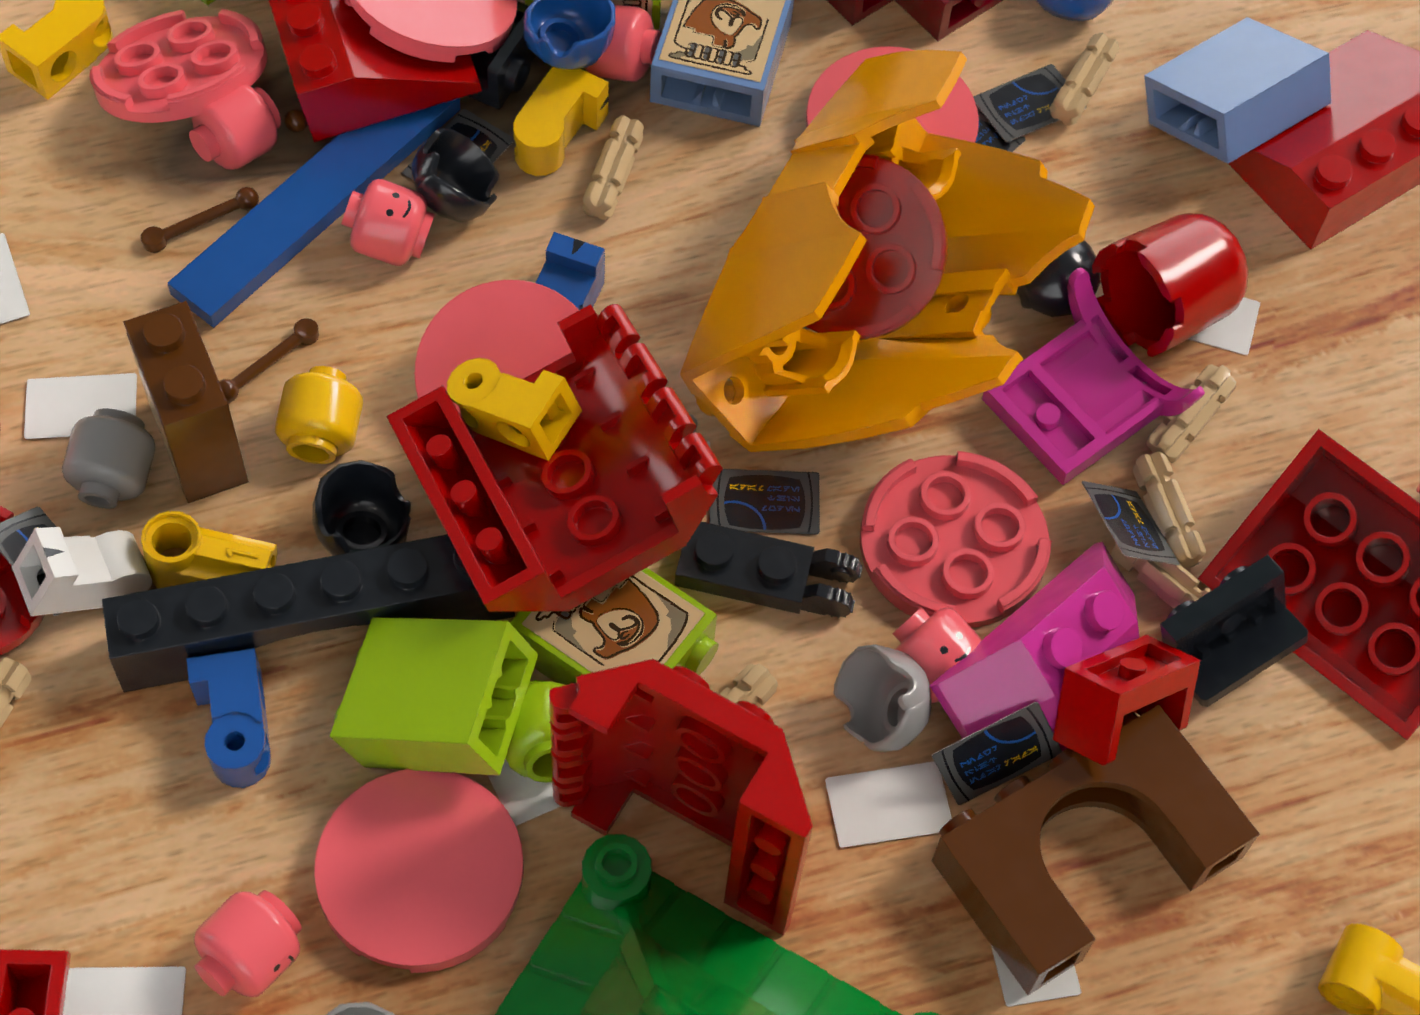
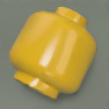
M315 366L309 372L296 374L285 382L275 422V434L286 445L288 454L294 458L313 464H328L335 461L336 456H342L353 448L363 407V397L354 385L346 381L347 377L342 371L328 366Z

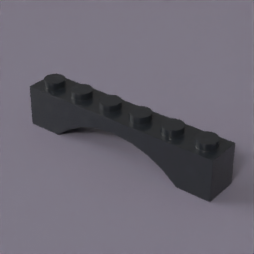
M448 534L102 599L109 659L124 693L189 680L187 658L258 648L279 640L317 631L370 625L373 617L495 621L515 617V612H489Z

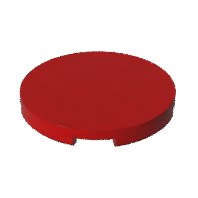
M863 154L840 194L839 203L836 207L843 221L861 232L867 241L822 318L806 327L817 333L856 330L861 336L859 340H868L890 334L902 328L917 317L929 304L941 283L945 271L948 241L942 213L937 202L924 184L911 172L892 161L875 155Z

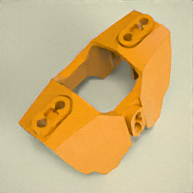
M900 51L865 59L803 133L794 140L796 144L790 151L792 155L768 196L762 198V202L747 227L729 249L726 262L693 337L680 376L691 394L695 395L696 404L700 410L707 416L716 417L728 430L729 436L749 452L813 448L856 441L912 428L933 408L1004 385L1017 365L1023 360L1018 351L1004 347L994 335H985L982 332L991 319V307L998 296L1015 295L1019 286L1030 284L1056 258L1083 242L1095 205L1090 198L1047 180L1048 170L1040 160L983 144L931 134L920 125L916 117L942 108L955 86L967 61L962 51ZM863 154L875 155L892 161L911 172L924 184L937 202L942 213L948 241L945 271L941 283L929 304L917 317L902 328L890 334L868 340H859L861 336L856 330L815 333L803 328L822 318L867 241L861 232L843 221L836 207L839 203L840 194Z

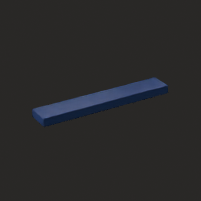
M460 98L337 135L167 282L170 295L179 302L187 301L192 312L213 328L216 327L345 212L352 191L364 194L368 185L373 180L383 179L438 128L460 111Z

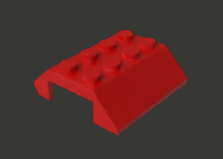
M590 304L557 322L571 353L523 379L535 383L543 370L565 377L582 409V412L549 461L470 429L461 413L457 410L444 385L386 416L489 612L572 610L685 547L718 496L713 484L723 467L702 434L694 432L697 426L674 389L665 387L668 383L667 378L644 343H638L641 338L623 308L618 304L605 307L599 315Z
M655 659L576 676V683L551 688L549 692L554 801L562 807L574 806L571 811L572 818L606 836L632 794L635 793L732 847L723 903L784 936L790 926L813 825L784 731L774 724L772 717L753 703L747 701L734 703L710 690L709 684L700 675L688 668L675 666L671 669Z

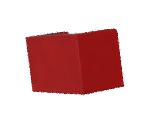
M1144 635L1065 667L1053 740L1104 766L1116 759L1123 717L1128 713L1134 711L1136 714L1142 715L1159 704L1179 731L1185 729L1188 726L1201 660L1153 637Z

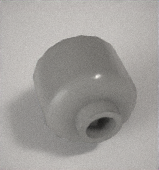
M102 408L96 410L93 416L84 417L74 425L62 464V473L66 482L79 491L78 498L82 502L94 507L111 509L117 506L118 501L135 499L143 493L155 454V442L152 435L144 429L145 424L139 417L122 410Z

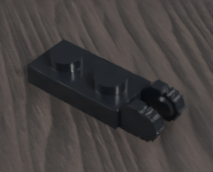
M701 522L687 545L682 548L675 573V586L800 614V610L820 615L846 618L847 615L853 613L855 604L851 593L846 592L845 589L833 588L830 585L821 583L806 586L808 576L854 583L855 580L861 577L863 565H861L859 558L846 552L841 553L838 550L829 548L814 551L815 547Z

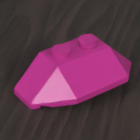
M1103 541L1094 543L980 641L978 646L967 657L949 668L929 685L962 739L1034 702L1039 703L1054 734L1065 667L1140 637L1135 594ZM1058 743L1062 751L1067 749V747Z

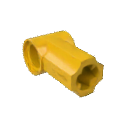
M180 511L159 513L148 520L142 530L141 543L145 564L152 578V583L157 588L275 567L278 556L277 544L201 528L190 515ZM171 548L187 550L182 555L175 557L161 555V553Z
M1349 924L1345 926L1319 982L1318 990L1321 996L1336 1008L1351 1015H1420V966L1405 959L1402 946L1385 932L1364 924Z

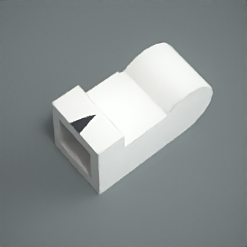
M60 527L35 528L12 566L30 616L103 608L102 599L148 591L153 582L134 535L123 530L106 532L96 537H90V535L64 537ZM45 573L46 577L40 586L37 581V575Z

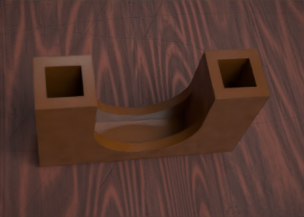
M1159 704L1139 717L1134 711L1124 715L1115 761L1103 766L1067 748L1049 763L1050 771L1032 782L1027 776L1017 778L995 796L996 804L978 815L972 809L965 810L949 820L939 831L942 837H940L933 856V864L1027 995H1030L1083 961L1096 939L1055 884L1045 867L1040 847L1041 829L1055 816L1081 807L1104 808L1124 815L1145 831L1190 891L1242 859L1260 834Z

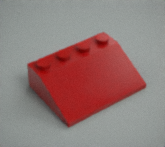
M269 0L294 87L314 142L482 91L470 54L457 55L455 62H437L399 52L369 34L371 26L359 16L352 6L345 4L344 0Z
M1369 30L1328 52L1331 103L1228 163L1310 250L1420 184L1419 50Z
M1318 429L1198 577V580L1213 590L1234 569L1241 566L1249 567L1266 555H1269L1285 572L1286 608L1308 630L1307 643L1293 651V653L1401 737L1408 740L1420 726V503Z

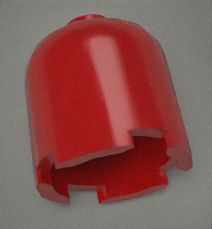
M1194 213L1177 215L1111 243L1098 252L1092 265L1093 274L1101 273L1100 281L1104 295L1098 297L1097 301L1111 326L1127 347L1136 343L1148 350L1146 354L1150 357H1154L1180 344L1234 312L1247 290L1249 273L1245 254L1233 233L1216 219L1204 214Z

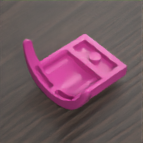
M1077 268L1068 278V299L1075 324L1021 361L1004 385L985 391L982 396V400L1062 485L1072 480L1157 417L1181 414L1197 403L1205 394L1201 386L1196 389H1184L1167 382L1136 357L1106 318L1093 291L1089 273L1083 268Z

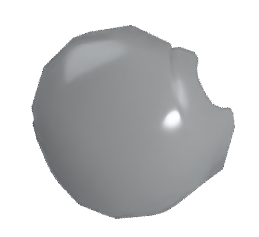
M876 644L859 646L843 661L834 684L835 697L843 701L850 710L851 718L849 722L843 725L844 729L859 741L864 742L865 746L873 751L889 752L904 748L920 734L929 721L932 708L929 680L922 667L912 657L902 651Z

